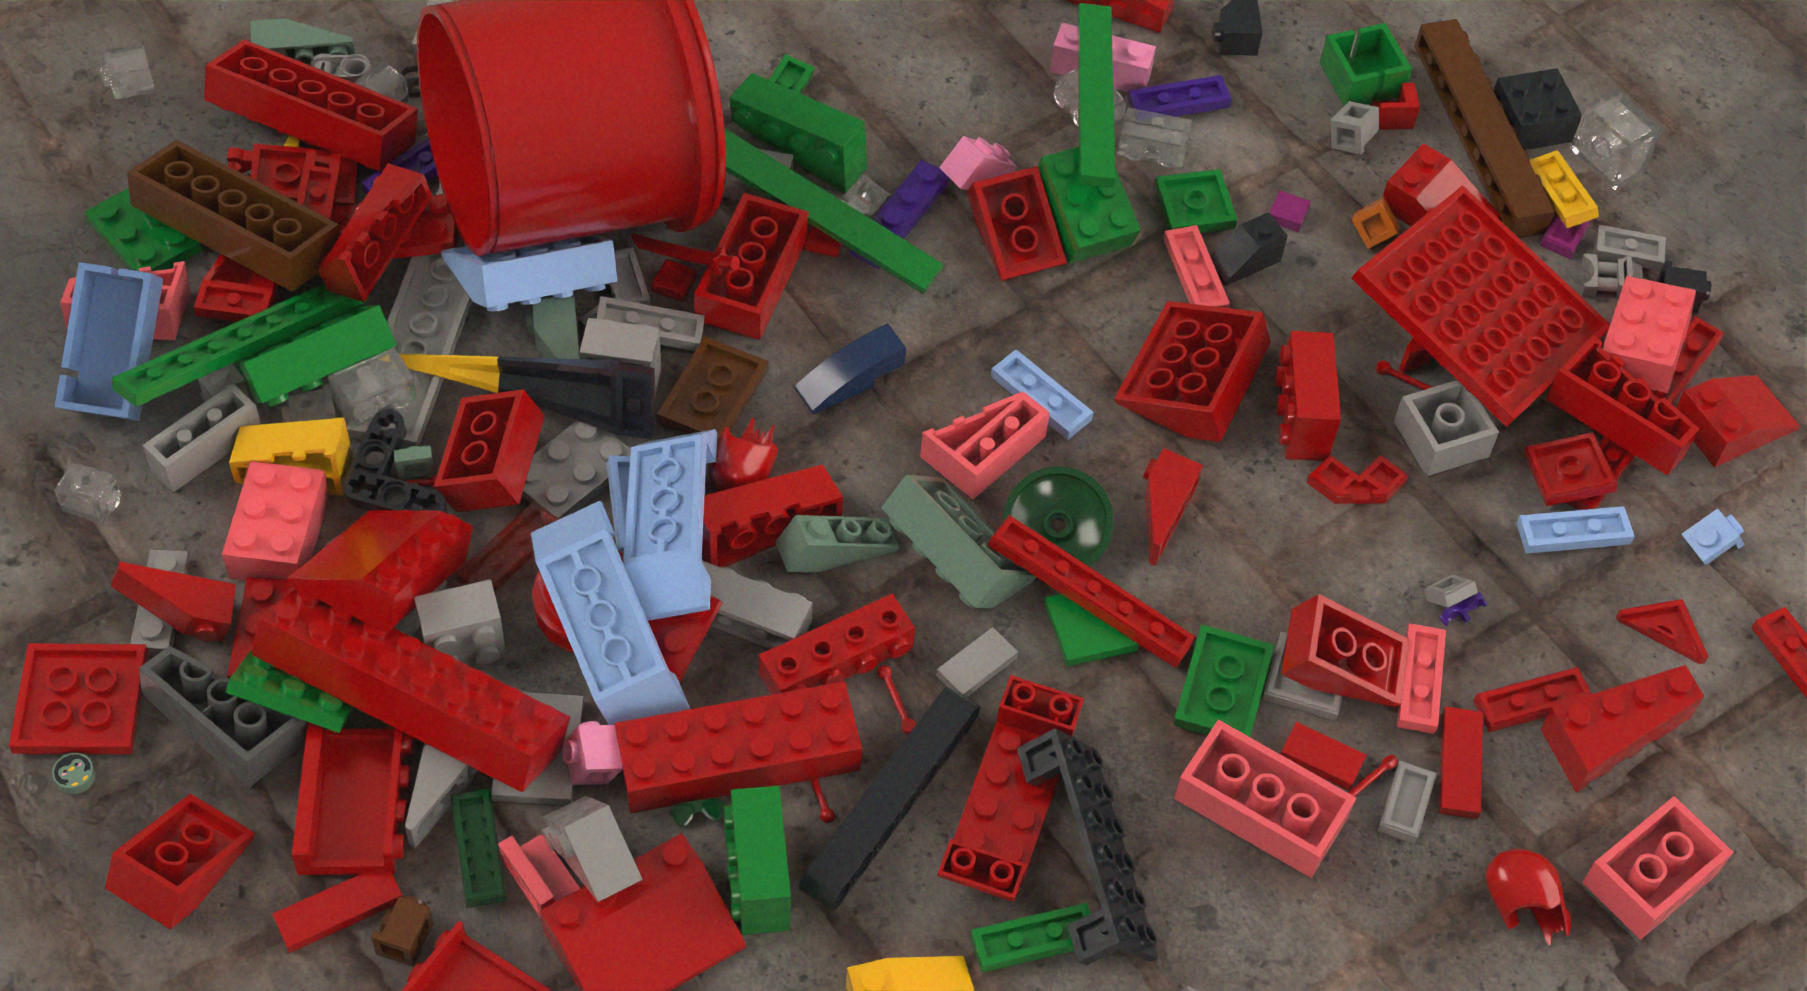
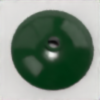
M1047 467L1023 478L1010 493L1003 512V522L1011 515L1089 567L1095 564L1104 554L1113 534L1114 514L1110 499L1105 490L1088 474L1070 467ZM1054 521H1062L1065 524V529L1061 532L1054 531L1051 528Z

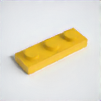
M1558 150L1529 160L1535 174H1538L1541 178L1542 188L1547 198L1552 200L1555 212L1566 228L1599 217L1598 206Z

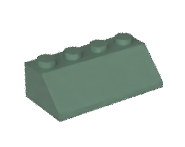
M906 475L881 507L890 517L889 523L899 532L905 533L913 541V549L921 556L929 558L936 566V573L946 582L952 583L960 591V599L971 608H994L1033 582L1036 576L988 546L995 531L945 478Z

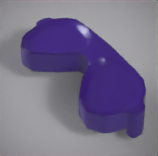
M1478 592L1458 604L1446 607L1439 616V619L1447 627L1449 621L1460 615L1466 623L1471 620L1467 614L1468 611L1480 606L1486 607L1488 604L1481 593Z

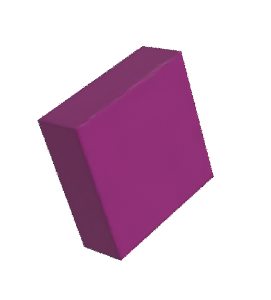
M1279 190L1269 213L1280 226L1299 232L1311 201Z

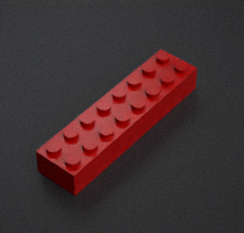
M296 588L262 614L257 621L252 650L253 656L520 792H523L562 751L570 716L395 628L386 633Z

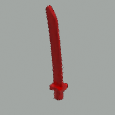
M636 233L631 235L636 247L639 249L685 261L710 265L717 275H721L723 269L737 270L740 266L739 257L727 255L723 247H718L714 253L667 243Z

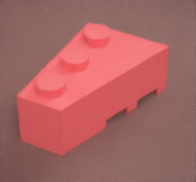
M185 261L173 263L174 268L151 271L150 266L139 268L141 272L152 273L163 278L153 339L176 340L191 294ZM76 277L69 278L60 301L66 329H68Z

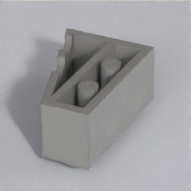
M584 796L543 816L547 827L542 829V834L550 850H556L558 855L564 858L598 902L643 880L609 805Z

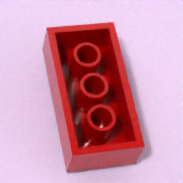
M743 193L717 248L723 247L727 255L739 257L740 266L737 270L723 269L722 274L717 275L712 267L708 265L694 293V313L705 315V324L761 340L807 240L809 212Z

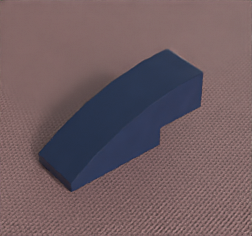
M887 323L856 339L827 358L795 385V391L813 415L873 388L875 378L905 365L906 347Z

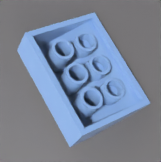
M598 235L486 254L484 256H476L467 246L441 250L442 258L472 301L486 307L488 311L505 310L509 308V303L519 301L523 305L536 304L541 302V297L552 295L554 298L570 297L574 295L573 290L583 288L585 291L590 292L600 291L606 288L605 284L618 282L613 240Z

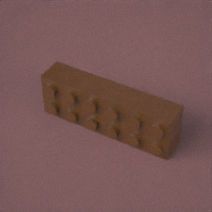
M177 139L127 172L131 206L292 292L319 273L318 269L323 257L328 255L338 239V223Z

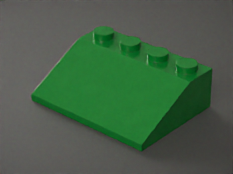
M380 305L358 306L232 364L245 379L247 390L255 402H267L268 406L271 407L288 400L287 392L301 387L302 392H306L322 385V377L335 373L336 378L355 371V363L368 358L369 363L379 361L389 356L388 349L397 344Z

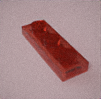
M534 501L456 572L457 580L463 585L491 579L495 592L534 556L531 533L559 519Z

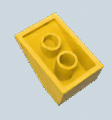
M964 956L885 958L847 967L846 991H974Z

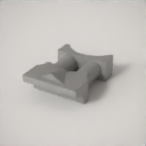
M1585 253L1583 255L1581 266L1590 274L1591 280L1584 284L1582 297L1596 298L1597 291L1616 292V296H1620L1626 276L1643 279L1642 265L1635 263L1632 260V256L1618 259L1616 263L1598 261L1597 254ZM1598 275L1616 276V278L1598 277Z

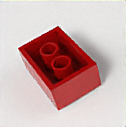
M1291 331L1287 345L1281 346V366H1276L1274 372L1275 387H1280V395L1278 394L1276 401L1277 416H1282L1283 422L1279 425L1278 442L1279 445H1284L1285 459L1324 461L1331 453L1341 422L1334 334L1327 332Z
M524 389L461 398L434 483V488L445 497V500L455 512L519 505L545 417Z

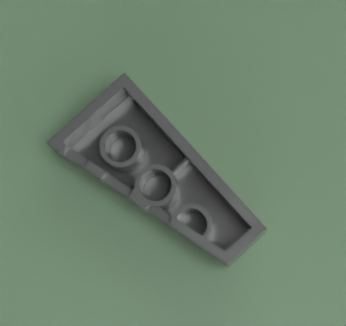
M168 646L138 668L142 696L248 788L305 745L307 721L225 693L229 679L214 673L213 667L171 646Z

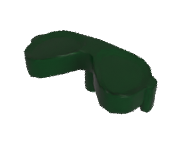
M716 797L681 802L674 805L669 814L680 827L687 826L697 811H702L712 821H719L723 816L725 803Z

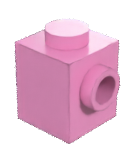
M596 721L584 722L579 724L564 741L563 759L568 764L572 785L608 784L623 769L615 725H600Z

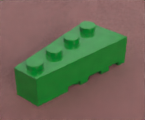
M751 73L729 97L732 122L779 152L793 155V161L846 194L867 170L865 121L754 73Z

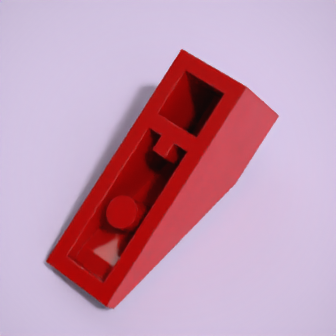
M1163 448L1157 461L1154 459L1149 461L1143 475V479L1148 480L1145 490L1149 563L1155 566L1199 485L1203 469L1202 464Z
M119 562L111 581L112 588L184 635L195 636L198 640L205 642L223 641L232 622L236 584L125 562Z

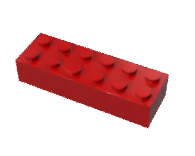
M245 39L205 65V101L215 104L223 110L232 111L247 117L250 121L267 125L280 133L289 134L304 140L309 145L342 154V157L363 164L366 168L380 171L415 144L418 108Z
M845 681L614 723L623 767L621 772L630 814L674 806L681 802L731 795V790L782 786L809 781L813 777L819 779L861 771L862 745Z

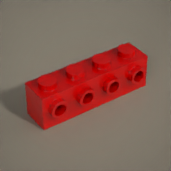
M892 593L759 654L758 674L771 695L843 682L844 679L857 673L864 674L871 671L878 663L891 657L899 658L905 655L913 647L915 627Z

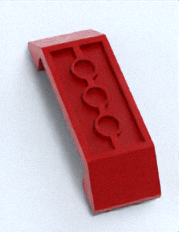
M1010 675L999 705L994 730L955 836L949 840L937 877L1012 902L1015 901L1023 885L1061 776L1060 773L1037 786L1027 783L1017 748L1054 728L1074 736L1084 698Z

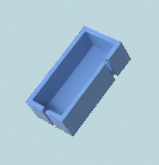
M79 262L61 364L62 368L79 372L78 379L67 375L59 376L54 407L67 411L140 421L142 404L135 407L112 390V377L150 361L163 278L147 272L121 268L117 270L113 267Z

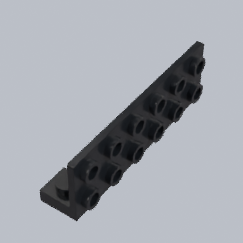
M1057 728L1018 747L1017 751L1027 783L1037 786L1060 773L1062 774L1101 909L1068 925L1078 962L1087 966L1120 949L1149 962L1158 959L1155 948L1157 937L1153 928L1147 922L1144 912L1146 901L1142 892L1137 887L1133 876L1135 865L1131 856L1126 852L1123 843L1124 829L1119 819L1115 816L1112 807L1114 796L1110 787L1105 782L1101 768H1103L1101 755L1094 747L1086 745L1074 736H1070Z

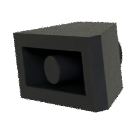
M1232 0L1221 9L1219 21L1214 22L1212 27L1213 42H1218L1219 55H1258L1263 34L1258 0Z
M1269 212L1240 224L1210 255L1220 281L1224 286L1281 262L1288 235Z

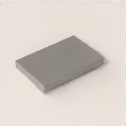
M522 692L570 716L564 741L582 723L584 696ZM562 751L523 792L493 778L492 801L565 806L572 803L574 785L571 784L569 767L563 759Z

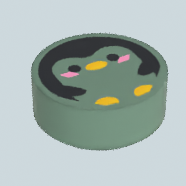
M69 753L56 761L52 769V776L60 791L74 795L82 793L92 786L96 772L91 760L86 755Z

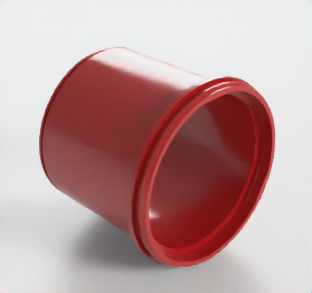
M456 0L425 6L422 9L417 27V66L429 143L441 188L448 201V208L460 236L473 254L484 256L486 254L663 222L669 229L682 233L695 229L715 215L722 200L725 183L726 142L724 118L711 50L693 0Z

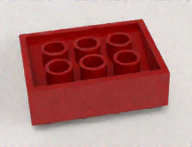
M1167 301L1114 398L1115 403L1188 438L1221 442L1271 343L1264 313Z
M370 510L287 578V585L388 633L416 607L414 597L432 593L466 562L473 526L443 511Z
M683 833L634 859L643 880L599 902L584 886L540 910L544 935L580 991H671L746 948V943L704 864Z

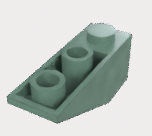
M285 18L250 21L252 43L310 66L312 59L318 54H355L353 38Z
M795 515L776 540V545L787 572H822L891 553L900 548L887 518Z

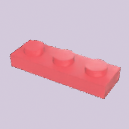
M1198 226L1165 231L1163 241L1189 303L1229 308L1230 302Z
M1409 623L1405 637L1409 639L1401 705H1399L1397 727L1435 734L1439 721L1446 630Z

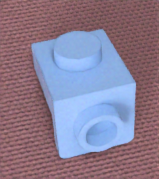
M1718 508L1682 533L1683 538L1705 565L1734 545L1738 549L1744 546L1740 534L1744 532L1741 525L1731 514L1725 518Z

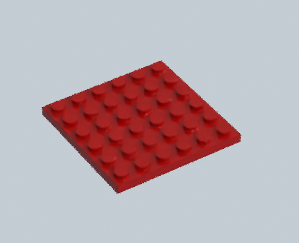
M1463 185L1360 267L1351 277L1366 294L1379 304L1391 318L1403 327L1417 343L1426 349L1442 367L1450 372L1468 392L1473 394L1506 427L1553 384L1558 371L1593 335L1601 339L1610 327L1608 321Z

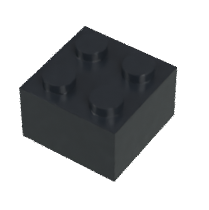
M1558 68L1497 78L1493 91L1498 101L1503 103L1505 115L1510 125L1515 127L1517 138L1523 149L1529 150L1573 142L1583 115Z

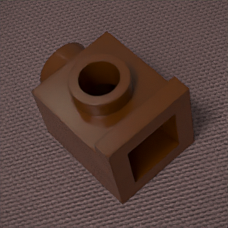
M413 896L399 897L394 909H388L384 914L380 932L374 930L371 936L375 954L414 967L433 926L430 907L424 901Z

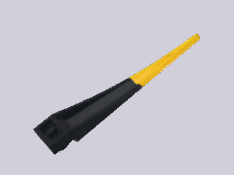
M389 353V356L379 360L382 363L447 378L496 393L524 389L537 406L579 420L615 435L651 439L654 434L655 368L621 364V360Z

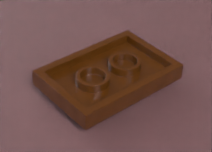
M704 336L658 411L657 422L685 434L715 429L718 441L725 426L729 427L730 432L734 429L769 370V361Z

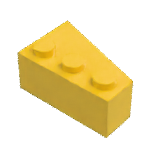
M345 418L240 426L229 460L234 482L244 484L250 461L319 469L325 472L329 493L344 496L343 480L353 461Z

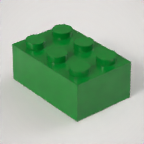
M1079 147L1041 157L1037 166L1060 242L1069 264L1132 245L1141 229L1116 168L1113 188L1079 184Z
M779 786L731 790V805H724V837L728 854L727 869L728 881L731 885L732 918L734 921L740 920L741 935L790 931L791 892Z

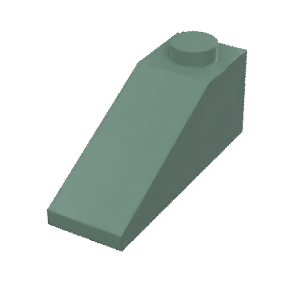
M575 297L541 299L539 303L532 304L533 314H526L527 334L535 335L536 350L542 358L580 359Z

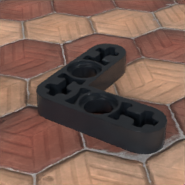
M385 409L376 413L343 480L342 487L346 500L350 505L367 511L424 510L423 507L429 508L432 503H436L437 510L431 509L430 511H443L448 514L445 497L440 492L387 477L395 461L394 450L401 448L407 430L403 416L398 411ZM390 423H394L396 429L390 428L385 436L386 443L383 442L384 433L382 427H388ZM377 451L385 455L383 461L379 464L369 465L365 462L366 456L371 452ZM362 484L367 485L368 490L363 489L359 494H355L354 488H360ZM393 492L405 494V500L399 505L392 506L385 502L386 497ZM373 493L377 494V500H375ZM414 497H416L417 504L413 503Z

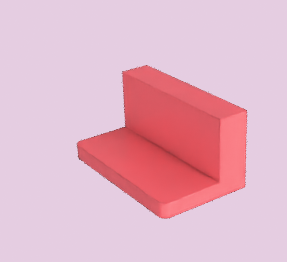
M543 835L535 837L522 846L518 845L513 836L498 843L501 862L540 919V910L580 889L555 851L550 850Z

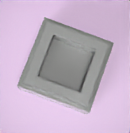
M1453 574L1424 589L1428 602L1444 607H1450L1478 593L1475 581Z

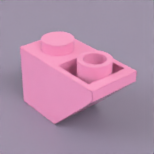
M963 136L939 168L960 189L968 191L973 182L1012 173L1016 170L1017 166L1009 159L1011 154L998 143L991 145L980 137L975 140Z

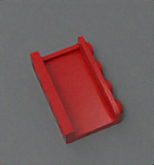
M310 722L307 723L292 848V858L297 875H359L364 872H391L395 874L397 859H403L404 835L399 834L400 823H406L408 816L407 799H402L403 789L410 788L411 768L410 765L405 764L406 755H413L414 737L396 728L341 729L340 733Z

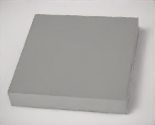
M1280 632L1262 700L1336 721L1343 696L1310 689L1281 675L1288 633Z

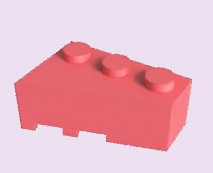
M1022 391L983 407V412L966 419L964 416L958 417L953 420V424L936 431L931 428L922 432L920 457L971 499H975L1046 437L1050 412Z

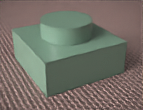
M431 445L421 447L409 446L405 449L394 450L398 480L428 479L435 474Z

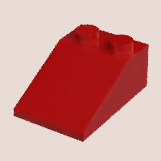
M1424 143L1387 181L1383 194L1394 216L1409 226H1413L1462 185L1498 219L1500 217L1495 208L1450 158Z
M1038 166L972 183L966 193L975 223L1001 281L1067 263Z
M1757 375L1712 378L1685 390L1676 406L1683 415L1699 428L1693 442L1713 467L1795 432L1800 427Z
M1318 594L1291 609L1281 675L1313 690L1397 707L1401 705L1409 639Z
M190 793L112 853L105 889L171 930L200 905L254 839L255 833Z

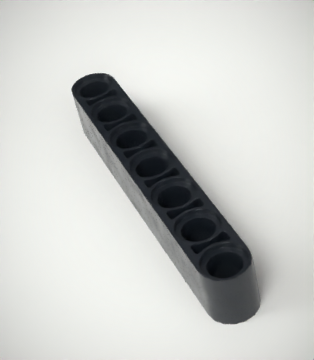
M945 687L808 867L799 884L798 889L831 911H835L971 729L979 715L980 705L949 687Z

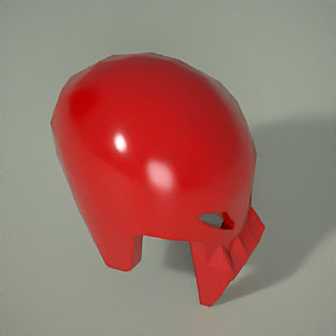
M751 418L741 438L733 436L729 431V427H724L717 441L716 462L708 463V477L717 492L769 479L778 454L776 444L772 443L774 425L771 426L767 435L765 431L760 435L759 429H756L754 432L755 419Z
M1510 849L1498 853L1486 868L1485 881L1491 898L1507 928L1510 930L1519 924L1516 910L1520 908L1531 909L1548 945L1552 944L1553 932L1559 933L1560 930L1564 931L1566 936H1570L1571 917L1570 911L1564 903L1560 876L1547 857L1529 849Z

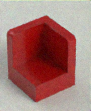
M1402 83L1396 101H1372L1371 106L1379 107V130L1414 129L1420 109L1415 83Z

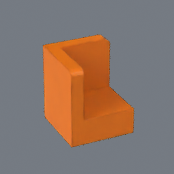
M1385 197L1356 211L1352 217V222L1367 249L1399 232L1400 225Z

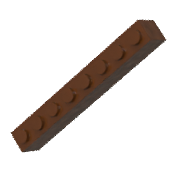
M1457 19L1421 24L1414 47L1492 206L1500 214L1499 220L1518 238L1545 234L1555 215L1554 204L1551 199L1547 198L1542 188L1540 176L1535 174L1529 161V155L1522 148L1517 138L1515 127L1510 125L1505 115L1503 103L1498 101L1493 91L1490 78L1486 77L1481 67L1479 56L1474 53L1470 46L1467 32L1462 30Z

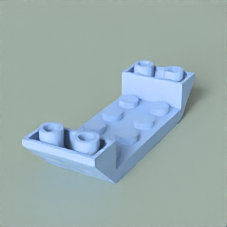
M715 429L649 441L631 447L623 564L648 621L710 610L711 578L701 560L706 464L716 462L717 432Z
M598 501L531 533L536 564L593 699L609 725H615L614 723L689 710V704L677 676L670 672L612 539L616 534L602 502Z

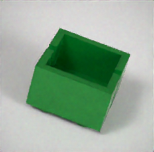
M1386 23L1359 28L1351 57L1350 53L1356 35L1353 30L1326 35L1319 63L1343 106L1348 101L1369 104L1372 103L1373 97L1377 101L1398 97L1401 84L1408 83L1412 68Z

